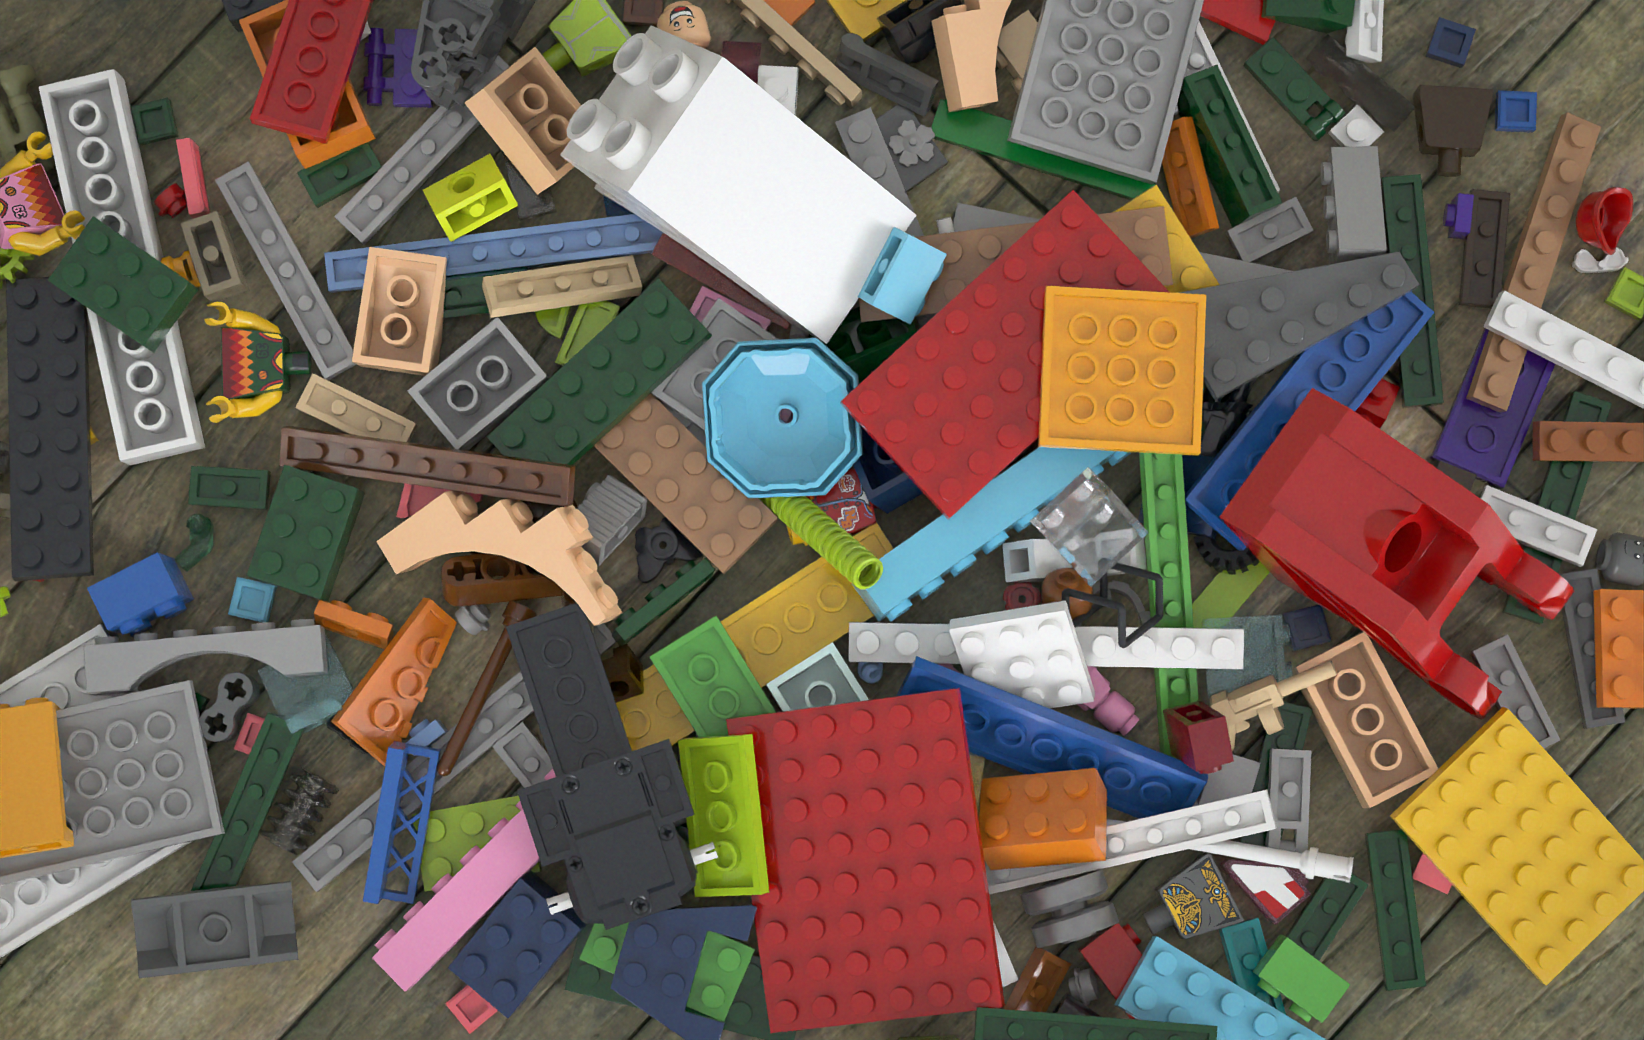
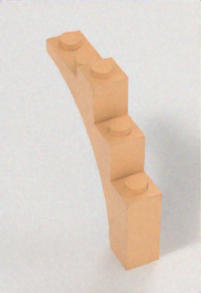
M964 0L965 5L943 9V16L931 21L949 112L983 107L998 101L995 73L997 45L1005 13L1012 0Z
M452 490L441 494L376 541L396 574L415 570L436 557L448 553L475 551L502 555L529 565L553 580L577 602L594 626L609 622L622 613L617 605L618 599L615 592L603 582L598 574L596 561L582 548V545L591 540L593 536L588 530L589 524L582 512L575 509L573 505L556 508L534 524L531 510L520 500L510 498L500 500L479 515L477 504L469 494Z

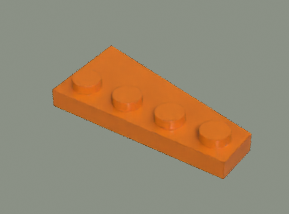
M423 598L331 720L384 767L388 747L394 741L401 742L403 738H407L412 727L410 721L418 702H423L428 687L425 686L433 668L438 667L457 624L451 616L430 598Z

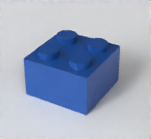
M158 552L87 588L107 630L121 633L122 635L129 633L131 637L152 628L150 622L163 615L165 619H170L187 610L185 604L194 600L175 559Z

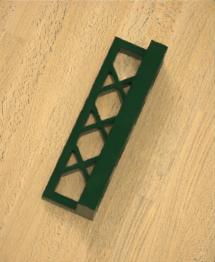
M1218 65L1184 77L1177 102L1178 113L1181 118L1193 117L1206 173L1232 228L1257 215L1277 208L1282 204L1281 198Z

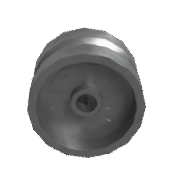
M1102 869L1072 876L1020 894L1026 914L1035 916L1047 912L1052 913V917L1036 922L1031 928L1037 948L1061 942L1066 944L1096 934V931L1119 923L1113 903L1108 901H1101L1090 905L1087 903V900L1104 894L1108 889Z

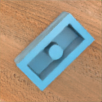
M893 227L858 297L876 308L911 324L914 317L922 311L925 304V295L932 282L940 276L944 266L943 261L947 254Z

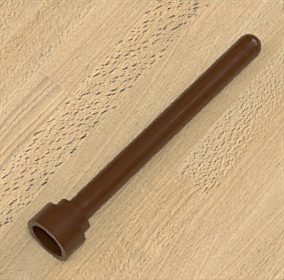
M508 602L502 614L505 618L502 623L505 628L437 765L439 775L448 776L451 774L512 649L506 626L537 616L528 607L517 602Z

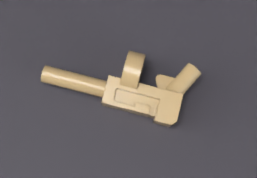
M1328 661L1279 682H1276L1272 674L1233 690L1231 693H1227L1224 690L1212 695L1209 700L1210 707L1226 717L1231 749L1234 751L1236 733L1250 727V722L1247 719L1259 715L1268 735L1283 730V720L1277 708L1284 705L1283 697L1337 675L1333 662Z

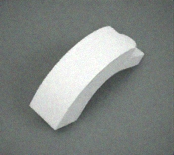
M1143 530L1079 538L1029 539L1002 544L1006 582H1041L1049 573L1060 568H1075L1084 572L1089 578L1100 577L1099 566L1103 560H1110L1144 570L1147 569ZM1107 568V576L1125 574V572Z

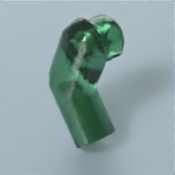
M199 513L191 515L186 522V527L190 531V545L175 557L177 563L186 572L206 557L214 547V526L212 521Z

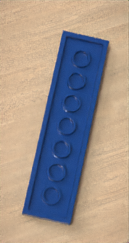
M1410 292L1298 354L1185 494V504L1237 550H1244L1246 548L1245 544L1222 521L1220 515L1309 391L1314 388L1356 411L1434 314V311L1415 294Z
M916 656L896 695L901 696L960 688L969 752L1024 774L1097 768L1107 789V806L1139 819L1192 807L1208 781V774L1196 772L1179 759Z

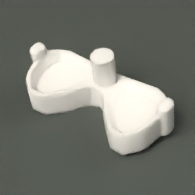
M1616 248V252L1613 255L1606 254L1600 262L1596 261L1587 250L1580 249L1574 256L1572 267L1580 273L1615 272L1626 265L1629 260L1619 248Z

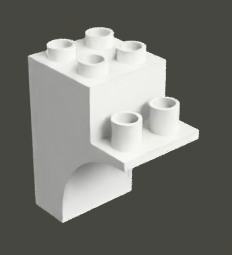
M652 25L645 34L638 33L633 35L618 50L613 61V70L617 74L600 99L588 100L573 114L567 127V136L571 140L560 156L595 181L597 184L594 188L605 197L628 209L689 249L792 325L827 344L858 300V295L893 227L905 232L916 217V214L724 57Z

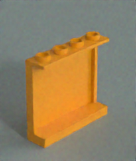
M31 698L25 701V705L10 707L9 704H0V858L74 846L73 831L66 826L56 711L61 710V708L54 702L49 701L48 698Z

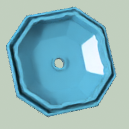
M818 338L737 342L702 382L707 461L747 498L826 495L863 454L861 425L840 404L841 400L859 385L858 375ZM786 408L792 411L793 420L791 422H784L781 419L780 413L782 409Z

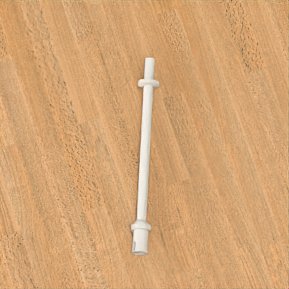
M1107 819V826L1124 823V821ZM1231 840L1190 848L1191 850L1297 868L1302 874H1306L1305 878L1314 879V876L1346 881L1347 883H1350L1354 861V857L1349 858L1318 852L1319 848L1310 847V851L1305 850L1302 853Z

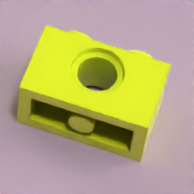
M491 154L423 189L435 216L450 242L519 206Z

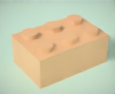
M536 47L515 61L465 102L466 106L537 195L556 183L575 167L560 156V154L571 140L567 136V127L573 114L581 104Z

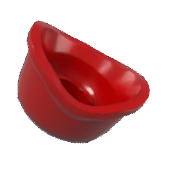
M1612 187L1605 191L1590 193L1581 202L1577 211L1576 231L1579 238L1584 243L1599 248L1608 255H1613L1616 252L1619 238L1632 217V193L1622 187Z

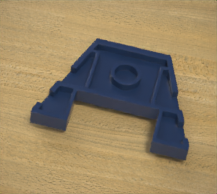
M757 906L666 909L629 922L610 988L685 1040H720L725 1024L724 1021L686 1011L690 991L707 931L748 941Z

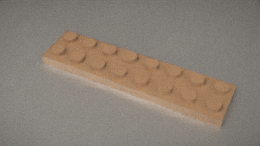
M1164 206L1097 214L1163 286L1173 285ZM1037 222L915 237L947 254L943 261V270L938 279L932 282L925 295L924 307L917 316L937 314ZM859 298L861 322L896 319V317Z

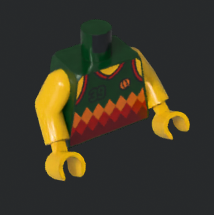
M212 302L206 305L208 307H215L219 311V318L217 320L212 318L204 319L207 325L216 326L225 323L228 326L221 327L222 396H216L206 403V405H218L221 409V415L216 414L209 417L211 422H220L228 416L231 418L260 416L279 403L283 394L290 393V375L311 374L312 360L310 351L290 352L289 339L281 334L277 325L256 313L234 308L229 309L223 302Z

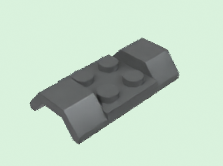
M291 881L258 885H238L131 899L139 978L299 960Z

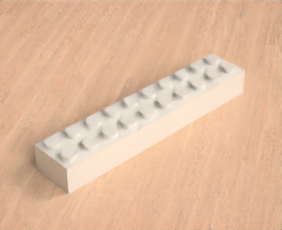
M112 69L39 86L66 213L73 210L79 211L85 217V221L76 224V226L83 224L85 227L94 216L161 262L163 257L124 78L116 70ZM87 308L120 461L131 466L205 448L178 321L175 322L153 353Z

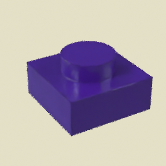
M1458 193L1451 200V204L1446 203L1443 226L1449 227L1448 238L1463 240L1470 234L1474 195Z

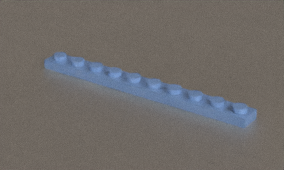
M636 214L463 235L452 242L446 237L374 246L375 248L446 257V276L527 266L528 268L686 249V247ZM369 247L324 253L328 291L330 293L363 289Z

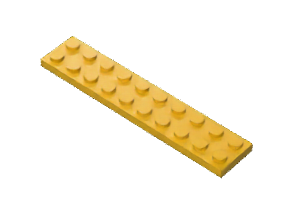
M877 522L853 536L854 539L878 559L894 549ZM820 557L722 620L721 624L760 687L763 688L770 681L849 633V622H866L874 617V615L855 590L852 582L828 563L825 558ZM655 665L643 671V694L616 703L632 751L670 739L673 746L678 743V740L684 739L695 732Z

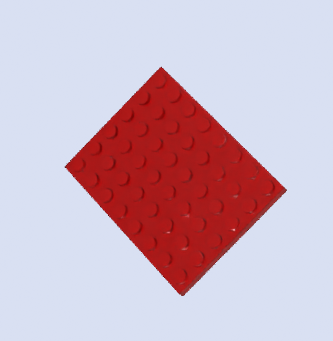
M960 688L726 719L728 735H753L769 893L751 895L752 905L757 906L754 920L770 1033L976 1011L977 1007H1004L1005 1002Z

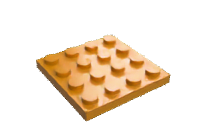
M1046 286L1038 447L1179 455L1201 454L1206 295Z

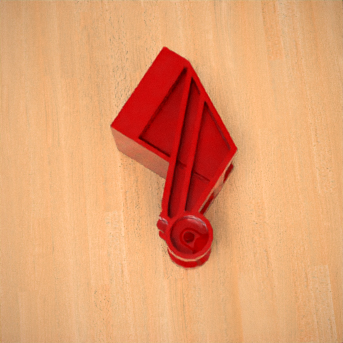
M1314 388L1309 391L1220 515L1222 521L1278 581L1362 630L1410 673L1422 679L1439 695L1464 712L1481 720L1486 717L1502 691L1488 682L1489 675L1454 653L1440 636L1442 624L1477 576L1489 585H1495L1507 595L1513 596L1517 599V602L1527 609L1549 620H1553L1574 593L1573 587L1562 576L1522 549L1488 503L1349 407Z

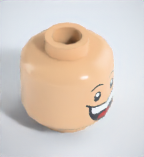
M678 1L668 5L658 18L657 28L704 49L709 46L711 35L706 16L700 7L692 5L688 1Z

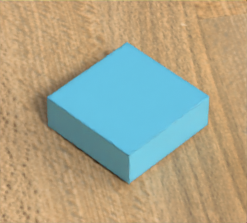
M237 577L228 615L262 623L269 622L277 586Z

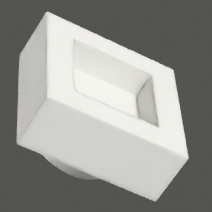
M1358 104L1328 132L1341 147L1371 146L1384 133Z

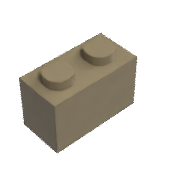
M218 211L180 223L203 294L211 302H218L250 291L227 221Z

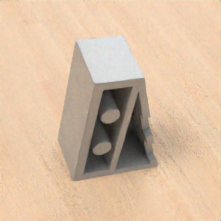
M1378 146L1331 147L1328 161L1321 163V184L1327 185V196H1324L1323 212L1324 219H1328L1326 249L1327 253H1329V265L1383 255L1386 253L1387 247Z

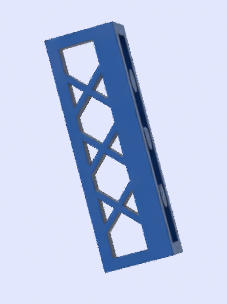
M394 741L388 747L363 902L379 904L382 899L410 904L415 903L441 749ZM408 754L430 758L428 773L417 781L414 780L406 769ZM405 777L410 785L402 790ZM426 780L425 791L423 792L419 784ZM413 789L422 801V808L418 814L408 819L400 807V800L402 796ZM399 816L403 824L396 828L397 818ZM420 818L417 831L412 823ZM407 827L416 840L413 851L402 857L393 842L394 836ZM392 854L397 862L389 867ZM411 857H413L412 868L406 863ZM398 866H401L410 879L408 892L386 889L388 873Z

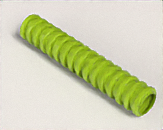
M806 496L758 498L783 523L857 588L868 589L878 582L883 572L882 562Z

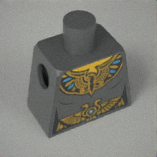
M1208 852L1198 856L1156 887L1155 891L1162 904L1142 914L1152 935L1173 925L1180 939H1187L1244 921L1211 854Z

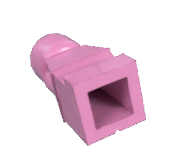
M1087 666L1095 690L1094 702L1077 705L1084 711L1094 709L1093 715L1095 719L1112 733L1119 731L1125 736L1139 721V718L1134 714L1135 707L1119 692L1112 691L1110 693V682L1099 673L1096 667Z

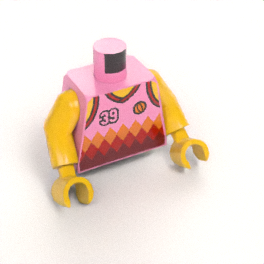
M42 132L32 133L27 139L29 150L27 152L21 150L0 169V247L3 249H15L37 256L44 255L67 243L70 236L76 240L85 228L83 224L76 226V224L85 221V217L79 211H69L64 215L42 163H35L37 158L44 160L53 156L50 143L37 150L38 145L47 137Z

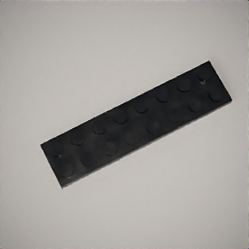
M49 277L16 279L14 283L6 280L12 579L14 581L94 576L87 307L49 282Z

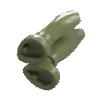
M32 65L16 66L0 72V84L9 98L8 102L12 111H14L20 129L19 133H17L8 115V110L5 104L2 103L0 89V154L5 164L21 150L26 152L29 150L27 139L34 132H42L47 136L38 145L37 150L42 149L48 143L51 144L45 125L33 105L34 102L31 94L26 92V87L36 78ZM54 155L49 159H36L38 164L42 163L45 172L55 169Z

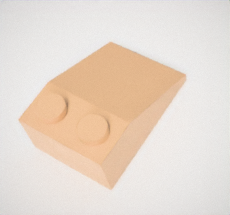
M369 247L352 356L353 363L365 368L426 376L438 366L443 332L446 257Z

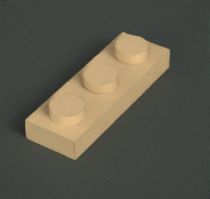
M313 373L295 407L318 420L352 435L410 442L418 426L415 422Z

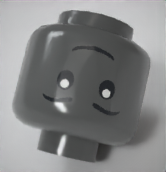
M1615 532L1607 540L1603 539L1600 542L1596 554V568L1601 570L1605 580L1634 587L1644 583V537Z

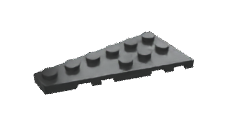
M1394 252L1179 293L1206 295L1203 381L1216 401L1417 289L1420 284L1401 253Z

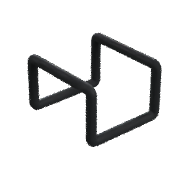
M1103 560L1099 566L1100 597L1066 588L1062 591L1061 598L1062 601H1066L1069 612V596L1094 603L1090 611L1072 620L1074 628L1103 606L1117 609L1118 644L1121 648H1126L1162 619L1163 578L1155 572L1110 560ZM1107 568L1155 581L1156 614L1127 637L1125 606L1120 602L1108 599Z

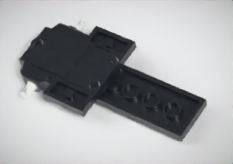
M577 603L506 626L556 776L555 778L517 790L542 867L564 860L567 869L566 885L568 892L546 898L548 906L558 903V905L549 908L551 915L573 907L575 913L584 923L604 924L605 929L608 930L683 904L681 896L696 885L698 874L696 865L715 858L717 859L718 855L716 851L706 853L715 849L713 842L691 850L688 842L678 834L674 822L695 815L670 739L632 751L588 617Z

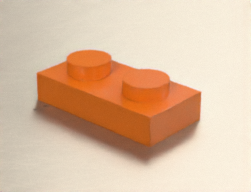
M319 600L313 613L316 625H321L326 630L385 649L394 638L393 625L389 624L387 618L371 612L367 613V615L354 612L351 606L341 601L331 600L328 603Z

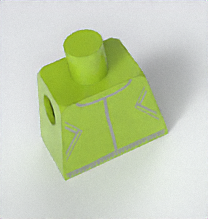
M573 0L548 26L557 43L542 53V56L555 72L572 62L580 75L586 76L613 63L618 50L632 36L606 0Z

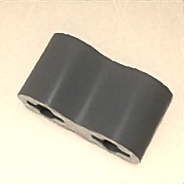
M233 672L225 675L220 680L216 702L212 707L205 710L199 719L202 734L207 740L229 742L239 734L241 728L240 720L243 712L258 700L260 694L259 685L252 676ZM234 683L242 684L243 690L247 691L244 697L237 696L235 698L236 692L232 690ZM214 718H223V723L227 725L225 732H216L217 727L212 723Z

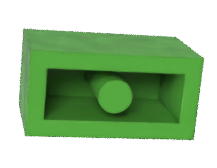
M1279 934L1252 971L1261 978L1257 984L1260 988L1275 999H1277L1280 993L1293 1002L1289 1009L1307 1023L1312 1017L1323 1023L1350 986L1348 982L1282 934Z

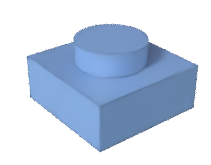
M425 719L409 732L412 738L406 743L430 747L448 730L440 720L435 719L430 723L428 719Z

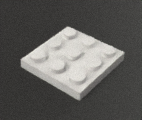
M1066 601L950 620L949 632L964 675L1050 709L1094 702L1095 690Z

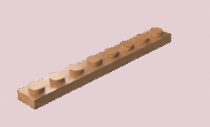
M1568 112L1560 116L1502 290L1540 309L1601 129L1600 126ZM1489 330L1466 399L1500 413L1507 411L1527 349Z

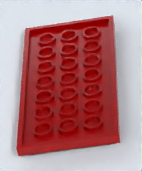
M1074 190L1064 197L840 402L948 520L1039 437L1046 286L1170 293Z

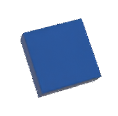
M1498 90L1496 93L1495 131L1533 133L1536 130L1537 92Z

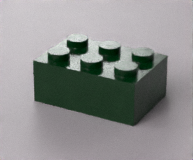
M94 216L48 279L53 285L153 353L199 290L188 280Z
M284 464L247 576L328 602L365 493L358 488Z

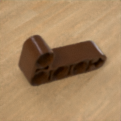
M484 553L456 556L447 560L441 569L443 596L453 606L462 607L561 596L562 607L576 603L572 597L550 578L543 574L534 575L532 574L533 572H538L534 568L502 555ZM503 576L504 578L494 579L493 577Z

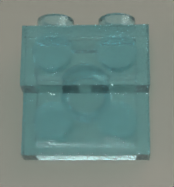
M1282 614L1202 619V628L1244 629L1243 669L1205 668L1207 698L1224 690L1227 693H1231L1233 690L1272 674L1276 682L1293 676L1291 661L1285 662L1284 646H1290V629L1288 622L1282 623Z

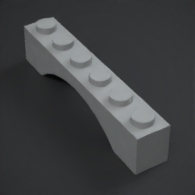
M299 619L290 621L291 627L275 629L274 622L252 624V631L236 632V626H220L212 628L213 634L197 636V630L187 629L173 631V638L158 639V633L135 634L134 641L120 643L117 636L95 638V645L84 646L86 692L92 695L134 692L144 681L166 666L186 658L206 654H233L253 658L273 667L289 678L327 675L325 628L321 625H314V619Z

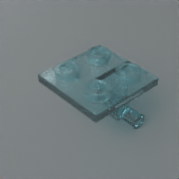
M326 636L327 675L289 678L269 665L257 670L278 715L286 718V724L292 734L305 728L303 732L305 734L326 724L329 717L336 714L339 710H343L342 705L354 691L328 636Z

